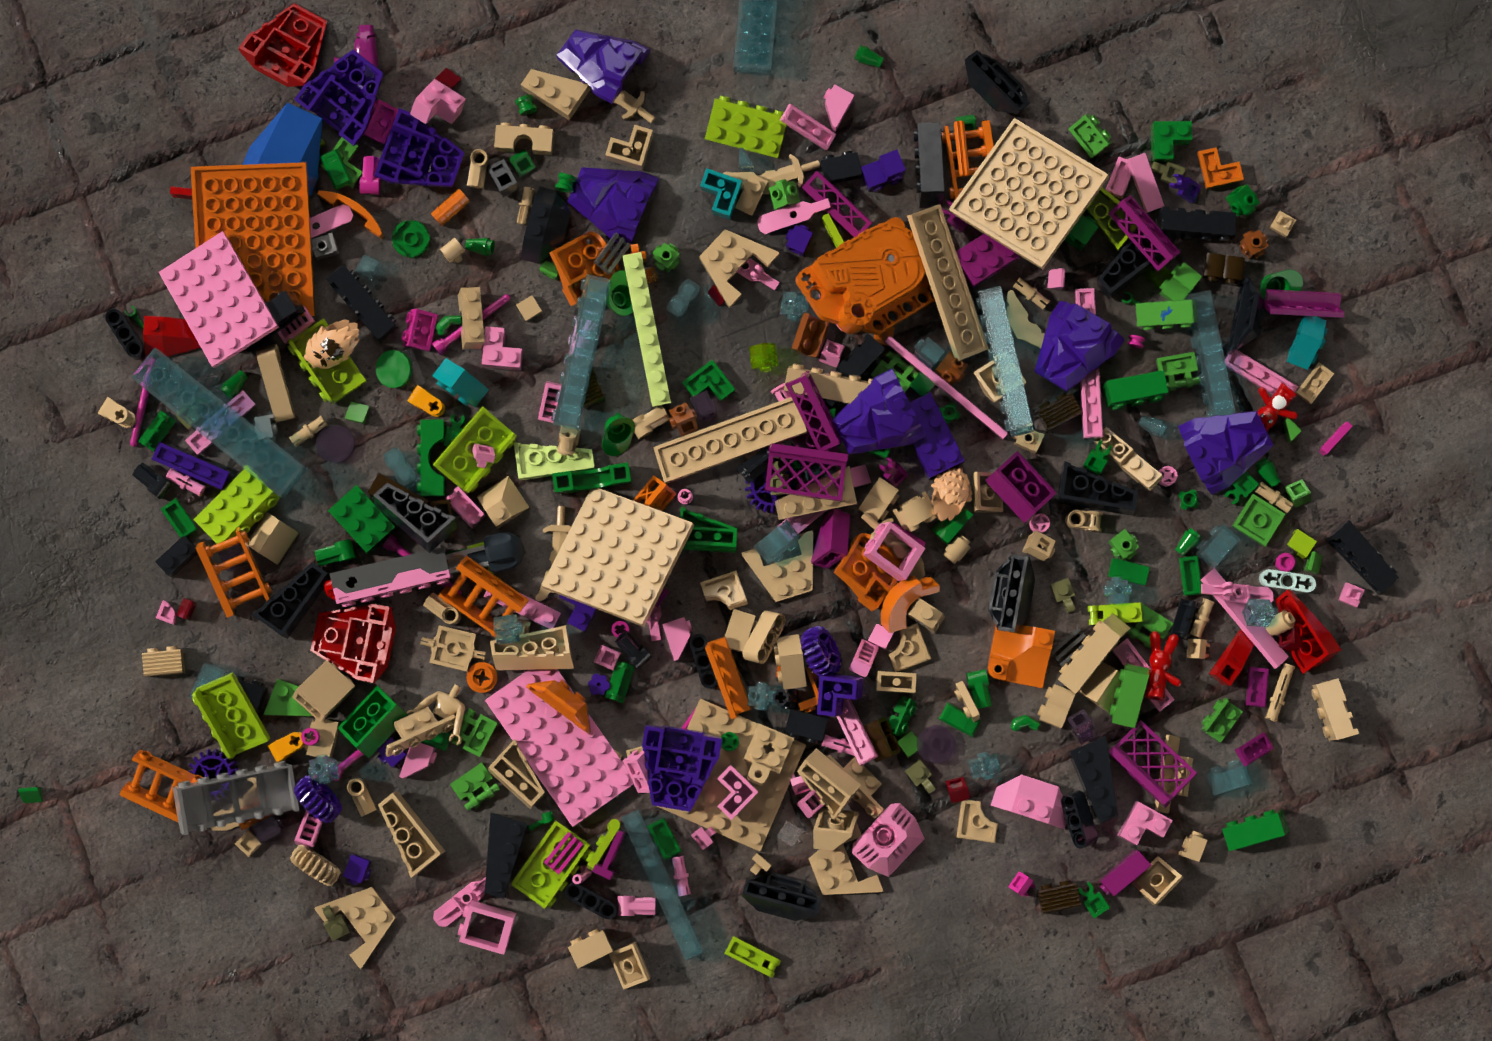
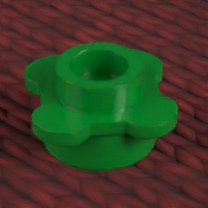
M949 402L947 406L939 408L947 425L952 420L960 418V413L957 412L953 402Z
M1195 490L1179 492L1178 497L1181 500V509L1186 510L1189 507H1198L1199 502L1197 501V492Z

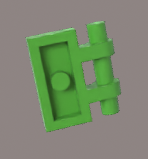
M890 350L886 357L891 362L887 364L882 360L870 376L875 378L897 365L904 370V373L901 375L895 369L893 371L905 393L911 384L907 377L910 375L915 379L919 372L915 370L913 365H908L903 361L899 354H894Z
M1195 352L1156 359L1158 371L1164 370L1165 377L1168 379L1166 383L1169 391H1175L1176 388L1181 387L1191 388L1193 385L1200 384L1199 377L1192 378L1191 372L1198 371ZM1184 374L1185 379L1175 381L1174 375Z
M1142 604L1143 622H1136L1134 628L1127 624L1130 627L1127 633L1130 634L1131 638L1140 640L1144 643L1145 647L1150 648V635L1148 637L1141 633V627L1151 633L1157 631L1160 638L1164 640L1173 623Z
M469 708L466 715L464 714L459 735L462 737V740L466 741L463 749L481 757L498 723L480 714L478 720L473 719L476 711ZM469 724H471L474 727L470 735L468 736L464 733L468 728ZM455 736L451 743L456 745L459 740L458 736Z
M483 762L450 784L460 800L465 797L469 798L470 801L464 805L467 811L474 807L478 808L481 802L487 798L491 799L495 796L494 793L500 790L497 783L491 787L487 784L493 777ZM482 786L484 792L475 797L473 792Z

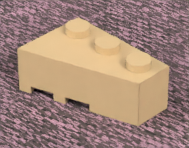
M533 69L529 71L521 83L524 92L532 94L535 99L569 121L590 91V86L587 83L583 84L579 81Z
M1339 678L1312 685L1313 689L1311 692L1313 699L1318 702L1319 708H1317L1319 718L1323 719L1324 727L1322 729L1325 738L1333 741L1359 734L1357 728L1353 729L1351 723L1353 716L1351 712H1348L1345 703L1347 700Z
M515 739L488 767V771L529 809L545 793Z
M817 748L804 760L797 771L811 791L815 790L821 798L819 800L820 803L826 805L832 813L830 816L833 820L845 809L861 787L856 780Z

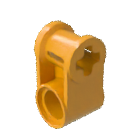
M418 385L407 400L415 407L434 417H440L445 412L444 403ZM432 405H437L439 409L434 410L432 408Z
M301 732L290 733L268 745L276 762L287 759L305 747L301 739ZM295 737L300 738L298 744L293 743V741H295Z

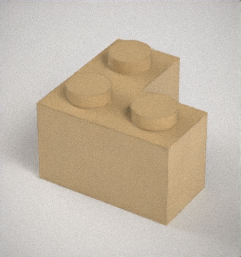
M634 125L629 142L611 137L605 154L606 160L643 171L653 138V130Z
M799 634L778 637L777 645L773 647L776 666H780L781 671H777L778 682L783 683V689L807 687Z

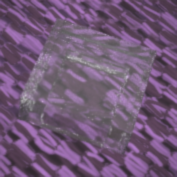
M786 820L777 838L793 847L803 830Z

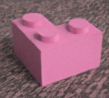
M434 79L416 97L410 115L427 124L436 114L452 124L461 114L466 98Z
M485 326L482 366L484 368L522 371L523 350L505 347V328Z
M730 765L717 779L731 793L717 807L732 820L758 791Z
M1135 801L1117 836L1133 845H1138L1145 830L1164 838L1173 820Z

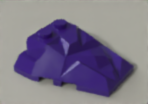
M575 29L557 53L556 58L572 73L575 72L579 75L580 81L583 84L587 83L596 96L613 104L622 91L623 80L636 63L642 64L650 53V49L633 40Z
M351 50L336 61L332 67L322 71L314 80L307 82L294 100L308 111L314 112L323 118L324 121L340 132L339 135L355 146L366 131L384 73L358 52Z
M399 108L374 177L394 184L452 187L464 152L447 138L443 139L438 135L432 126L429 128L426 124L410 115V112Z
M582 167L573 187L574 191L570 194L567 203L590 220L595 227L603 231L609 239L615 233H618L620 238L623 237L626 243L629 242L632 245L637 233L638 224L650 196L655 191L659 178L642 171Z
M1060 301L1049 317L1035 373L1067 392L1085 379L1086 375L1091 371L1097 370L1107 359L1110 360L1114 357L1125 339L1117 331L1113 330L1108 322L1078 304L1074 303L1071 305L1068 302Z
M893 369L876 376L870 385L863 391L861 390L858 396L832 419L849 454L910 445L926 437Z
M1257 411L1233 413L1232 415L1223 416L1214 415V417L1205 418L1196 417L1178 426L1184 440V446L1194 467L1211 495L1232 485L1234 481L1274 446Z
M645 725L642 748L645 755V766L648 773L652 805L690 812L719 759L722 738L695 730L671 726Z

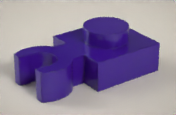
M1174 174L1173 177L1177 179V183H1170V187L1179 189L1177 195L1189 203H1195L1201 185L1189 177Z

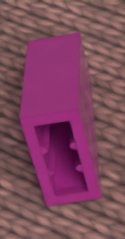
M833 509L824 515L811 564L828 569L847 556L850 514L840 509Z
M1132 850L1099 880L1102 884L1100 888L1107 896L1109 894L1115 896L1147 870L1151 864L1138 850Z

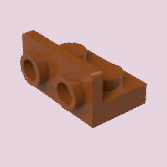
M803 312L792 349L804 356L818 358L830 323Z

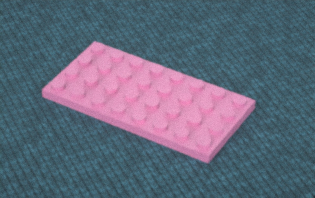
M527 670L485 701L510 738L516 740L527 762L569 823L574 827L634 785L625 765L590 715L591 732L588 735L526 688L527 684L556 680L558 683L562 680L568 685L559 670ZM571 688L568 689L570 692L575 694Z

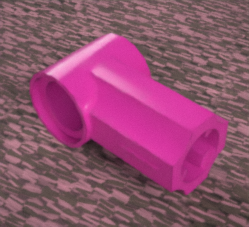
M366 156L363 158L360 194L380 195L381 179L374 177L380 160L379 157Z

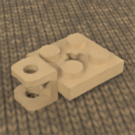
M758 723L743 759L752 763L747 775V781L757 786H762L770 771L779 775L794 738ZM771 744L774 752L765 753L764 745L768 746ZM755 773L760 774L761 777H755Z

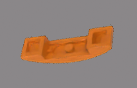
M319 191L317 193L322 200L333 207H337L339 202L349 206L352 211L367 220L364 226L368 231L380 239L384 238L375 219L360 204L339 193L330 191Z

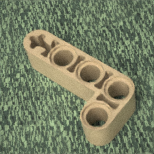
M277 344L258 348L256 356L276 423L295 418L294 408L280 363L281 356Z

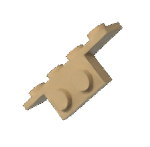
M426 707L394 722V727L402 739L387 745L386 756L399 755L409 747L414 748L426 739L431 740L443 731L448 732L452 730L456 716L451 715L437 721L429 707Z
M1166 735L1165 743L1178 754L1180 737ZM1163 755L1164 766L1175 765V758L1172 755ZM1180 756L1192 767L1193 758ZM1186 768L1178 769V779H1186L1191 774ZM1164 769V779H1175V769ZM1164 782V790L1170 795L1176 789V782ZM1190 782L1177 795L1188 797ZM1155 800V811L1169 813L1170 804L1164 808Z
M831 755L827 756L861 785L853 799L865 809L866 813L873 818L882 813L884 809L871 796L882 783L864 765H859L856 757L843 768Z

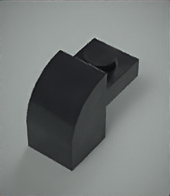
M504 159L487 167L503 198L520 190Z

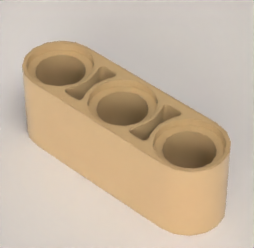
M768 610L761 614L743 649L745 660L760 664L766 662L784 628L786 620L783 614Z

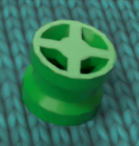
M532 94L524 95L515 100V104L520 109V116H526L537 111V106L533 103L534 98Z
M559 173V181L556 183L555 189L565 193H573V184L576 183L577 178L566 173Z
M726 732L721 736V747L725 751H733L738 747L739 738L735 733Z

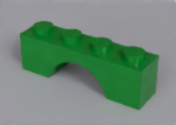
M444 419L420 420V425H417V435L420 436L421 444H417V454L421 455V463H417V473L421 474V482H417V492L421 493L423 498H446V479L444 476L434 472L430 463L433 449L439 443L445 441Z
M628 462L591 470L552 473L556 495L632 484Z

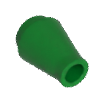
M860 45L854 57L858 61L857 63L878 68L883 61V57L866 45Z
M467 238L465 243L466 250L484 256L492 255L495 248V242L490 240V238Z
M239 370L222 384L220 390L232 399L238 395L248 376Z
M1268 457L1255 465L1256 471L1271 487L1281 482L1273 461H1270Z
M1189 528L1188 531L1185 530L1175 550L1184 557L1186 553L1200 543L1202 536L1192 528Z

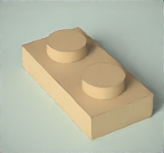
M751 173L735 208L753 216L768 181Z
M1317 363L1295 393L1311 405L1334 373L1321 363Z
M964 682L956 683L957 690L954 693L959 702L963 701L965 705L963 711L966 717H971L973 722L979 720L980 714Z

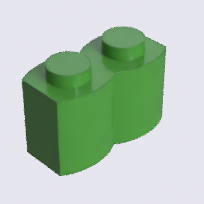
M1185 262L1181 266L1177 264L1171 272L1174 276L1170 281L1166 279L1159 287L1162 291L1159 294L1167 301L1184 300L1202 276Z

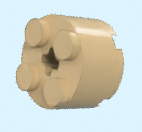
M926 492L922 493V498L915 496L899 505L900 510L893 509L896 518L904 530L912 532L920 527L919 523L923 521L928 523L937 518L934 515L933 505Z

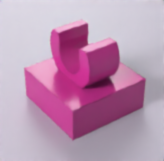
M1019 871L1008 887L1020 896L1028 897L1027 890L1029 887L1035 888V885L1031 878Z

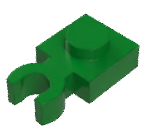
M451 414L450 421L452 427H446L444 446L448 447L463 430L461 426L465 423L464 415L461 416L460 422H455V415Z
M1102 440L1098 442L1096 450H1091L1083 465L1084 468L1099 476L1109 459L1106 455L1112 449L1111 445L1107 449H1103L1101 447Z
M1246 471L1233 482L1232 486L1235 489L1227 491L1224 497L1226 498L1229 494H1233L1235 499L1231 504L1234 505L1239 501L1240 495L1246 498L1259 484Z
M1087 882L1088 892H1083L1081 888H1078V892L1087 898L1083 901V904L1094 919L1110 909L1099 891L1095 894L1093 893V885Z

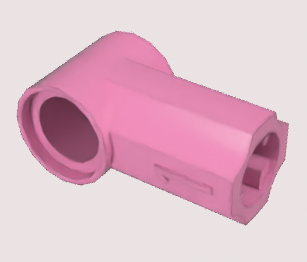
M618 896L617 915H655L656 898Z

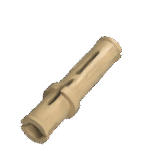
M1283 663L1273 697H1270L1269 700L1271 703L1265 717L1268 720L1277 722L1281 707L1285 704L1284 698L1295 669L1290 664Z

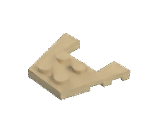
M724 230L699 256V259L717 286L727 306L731 308L741 297V293L730 285L728 281L752 255L769 267L779 256V252Z
M813 530L796 535L802 555L774 564L763 566L758 547L741 552L742 557L775 602L812 591L813 564H811V559L813 555Z
M857 822L852 837L844 843L857 839L861 836V832ZM844 843L833 851L819 849L808 858L822 895L883 891L877 875L858 882Z
M373 887L314 908L324 922L327 919L322 908L330 905L334 915L342 911L365 941L363 945L350 954V957L360 969L365 965L396 918Z

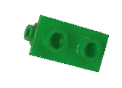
M160 410L139 439V442L155 452L159 442L163 441L176 421Z
M617 661L610 680V688L605 696L606 698L624 703L635 666Z
M904 696L898 699L894 711L899 713V716L891 715L889 720L893 734L902 737L906 733L909 719L916 711L917 702Z

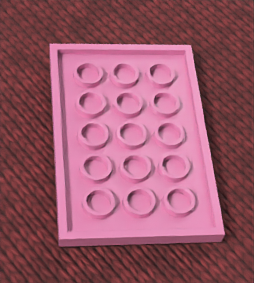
M223 231L159 272L213 368L221 365L279 328Z

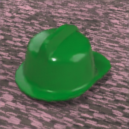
M1291 269L1268 274L1261 282L1259 287L1260 294L1265 302L1266 289L1300 291L1303 286V278L1299 272Z
M625 270L617 271L612 275L609 282V292L606 295L608 307L613 313L621 316H627L633 312Z
M616 413L607 419L602 440L603 451L607 455L618 456L628 449L635 430V423L632 419L624 417L620 413Z

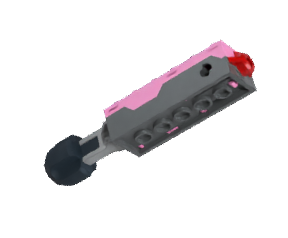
M509 532L497 533L486 536L484 538V546L449 554L447 553V548L441 547L434 549L430 553L424 551L330 573L331 579L324 582L326 595L335 600L336 604H341L342 607L356 605L355 601L359 600L366 603L374 601L376 596L387 598L394 596L393 592L399 591V594L412 592L414 587H418L421 590L430 588L431 583L435 582L437 585L450 583L449 579L453 578V574L461 573L456 567L466 555L482 567L489 566L493 573L511 570L522 562L524 545L515 534ZM353 578H356L357 583H355L354 588H352L351 582H353Z

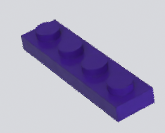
M159 442L152 457L153 461L221 490L224 489L230 472L161 442Z

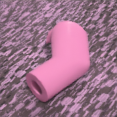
M587 865L580 866L581 873L573 876L572 881L575 884L583 883L591 876L592 871L586 868Z

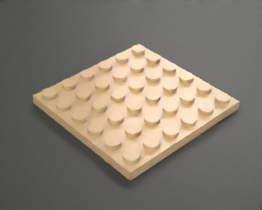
M1014 118L948 210L956 217L1043 270L1105 184L1109 175Z
M590 489L541 586L551 592L644 627L694 528L693 522L603 489Z
M700 699L687 729L705 732L708 735L720 738L724 733L732 732L738 736L739 745L733 751H725L721 747L719 759L690 812L665 807L659 808L707 829L712 827L716 833L761 851L806 744L793 740L780 774L778 775L770 771L762 786L750 783L758 793L731 820L717 807L731 793L717 778L731 765L747 780L752 763L743 759L758 723L739 715L737 718L731 719L728 710ZM771 744L768 746L764 745L765 753L774 752ZM755 773V777H761L760 774Z

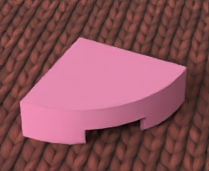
M163 600L156 618L175 625V610L168 602Z

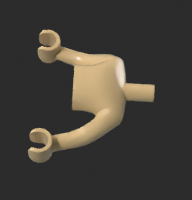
M454 684L450 694L442 691L431 694L421 701L414 710L406 712L410 715L412 712L420 711L436 702L433 713L444 719L456 714L453 734L450 735L449 741L451 742L455 736H458L459 740L456 745L462 743V737L459 734L465 705L456 699L461 689L458 685Z

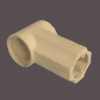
M476 149L470 156L471 164L467 186L484 189L489 157L484 150ZM478 155L485 156L482 163L475 162V158Z
M453 238L440 249L450 263L455 262L458 264L463 260L462 255L465 250L456 238Z
M660 405L647 414H642L633 419L635 423L634 433L638 439L653 432V429L669 420V416L663 406Z
M434 592L429 595L423 605L449 625H457L461 620V613L450 604L445 603ZM454 611L456 614L455 619L448 621L447 614Z
M354 778L349 781L347 790L351 794L361 817L377 810L367 789L366 782L362 778ZM354 782L361 784L362 789L360 792H355L352 789Z

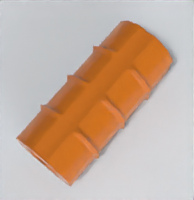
M458 189L447 200H444L431 215L443 226L454 215H457L470 200Z

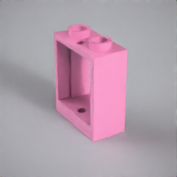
M891 522L881 523L875 529L876 534L873 539H870L865 545L866 550L863 555L897 581L906 580L925 548ZM888 532L910 547L898 568L877 553Z
M472 900L469 906L466 905L462 917L466 918L464 924H460L458 935H460L459 942L504 955L517 913ZM473 912L505 921L499 944L467 935Z

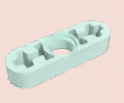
M1268 569L1259 576L1261 585L1269 588L1291 589L1295 592L1309 593L1316 587V581L1310 575ZM1268 573H1270V577L1277 578V574H1280V577L1278 579L1279 585H1276L1277 581L1274 580L1270 581L1268 584L1267 580L1264 579V576H1267ZM1284 576L1292 578L1293 583L1290 587L1283 584L1282 579ZM1296 577H1299V582H1304L1308 579V583H1311V586L1305 589L1304 585L1299 584L1297 585L1298 588H1295L1297 584Z

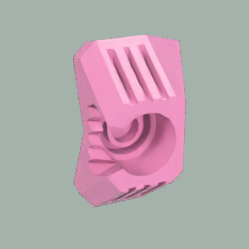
M894 803L890 804L875 822L853 843L852 854L868 869L889 877L925 838L916 818L903 805Z

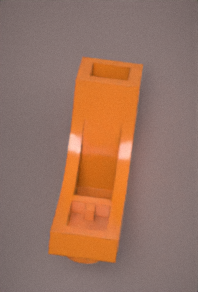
M914 575L897 583L889 591L882 604L881 625L888 633L906 629V613L909 606L920 597L940 592L939 584L932 577H924L918 580Z

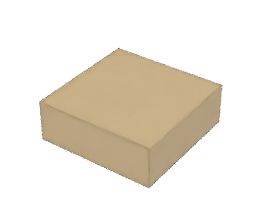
M532 295L516 304L526 322L542 313L541 308Z
M247 830L235 845L250 857L263 842L250 830Z

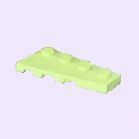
M514 443L519 481L552 476V473L595 469L592 449L576 448L573 455L567 456L559 454L557 446Z

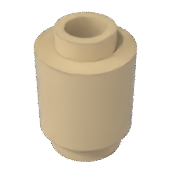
M962 535L960 537L955 536L944 549L945 553L943 555L953 564L957 561L960 562L971 548L968 545L970 541Z
M1284 610L1269 618L1265 623V628L1271 636H1278L1294 627L1295 618L1292 613Z

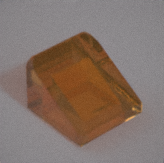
M654 267L645 269L647 284L658 281Z

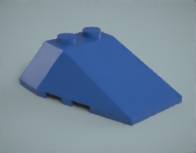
M288 102L249 147L242 165L307 162L309 196H312L319 179L318 166L323 118Z

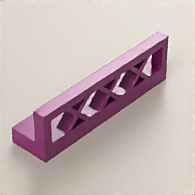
M816 171L802 187L816 202L827 199L826 192L833 191L837 195V203H833L829 199L831 208L825 210L853 237L858 236L859 233L868 229L873 223L819 171ZM817 177L823 181V190L818 189L812 183ZM840 205H848L851 216H847L840 209ZM854 218H862L866 222L862 229L854 223Z
M1131 195L1124 198L1108 213L1157 271L1161 270L1170 260L1181 253ZM1120 208L1126 213V219H1120L1116 214ZM1130 223L1137 225L1138 234L1131 232ZM1142 238L1150 240L1151 248H1145L1142 244ZM1155 252L1161 253L1165 258L1161 264L1155 259Z
M1266 289L1264 308L1270 314L1344 318L1345 313L1340 309L1342 296L1340 293Z
M806 371L799 378L787 382L785 385L817 449L825 451L840 444L842 439L832 422L833 418L810 372ZM801 382L804 388L803 394L796 393L792 385ZM803 399L811 402L813 406L811 412L802 408ZM811 417L820 420V429L811 426ZM820 434L828 436L831 443L821 446L818 440Z

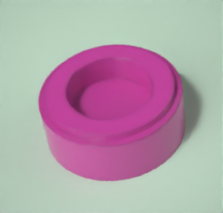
M1289 553L1280 554L1275 561L1276 568L1284 572L1293 570L1296 564L1295 558Z

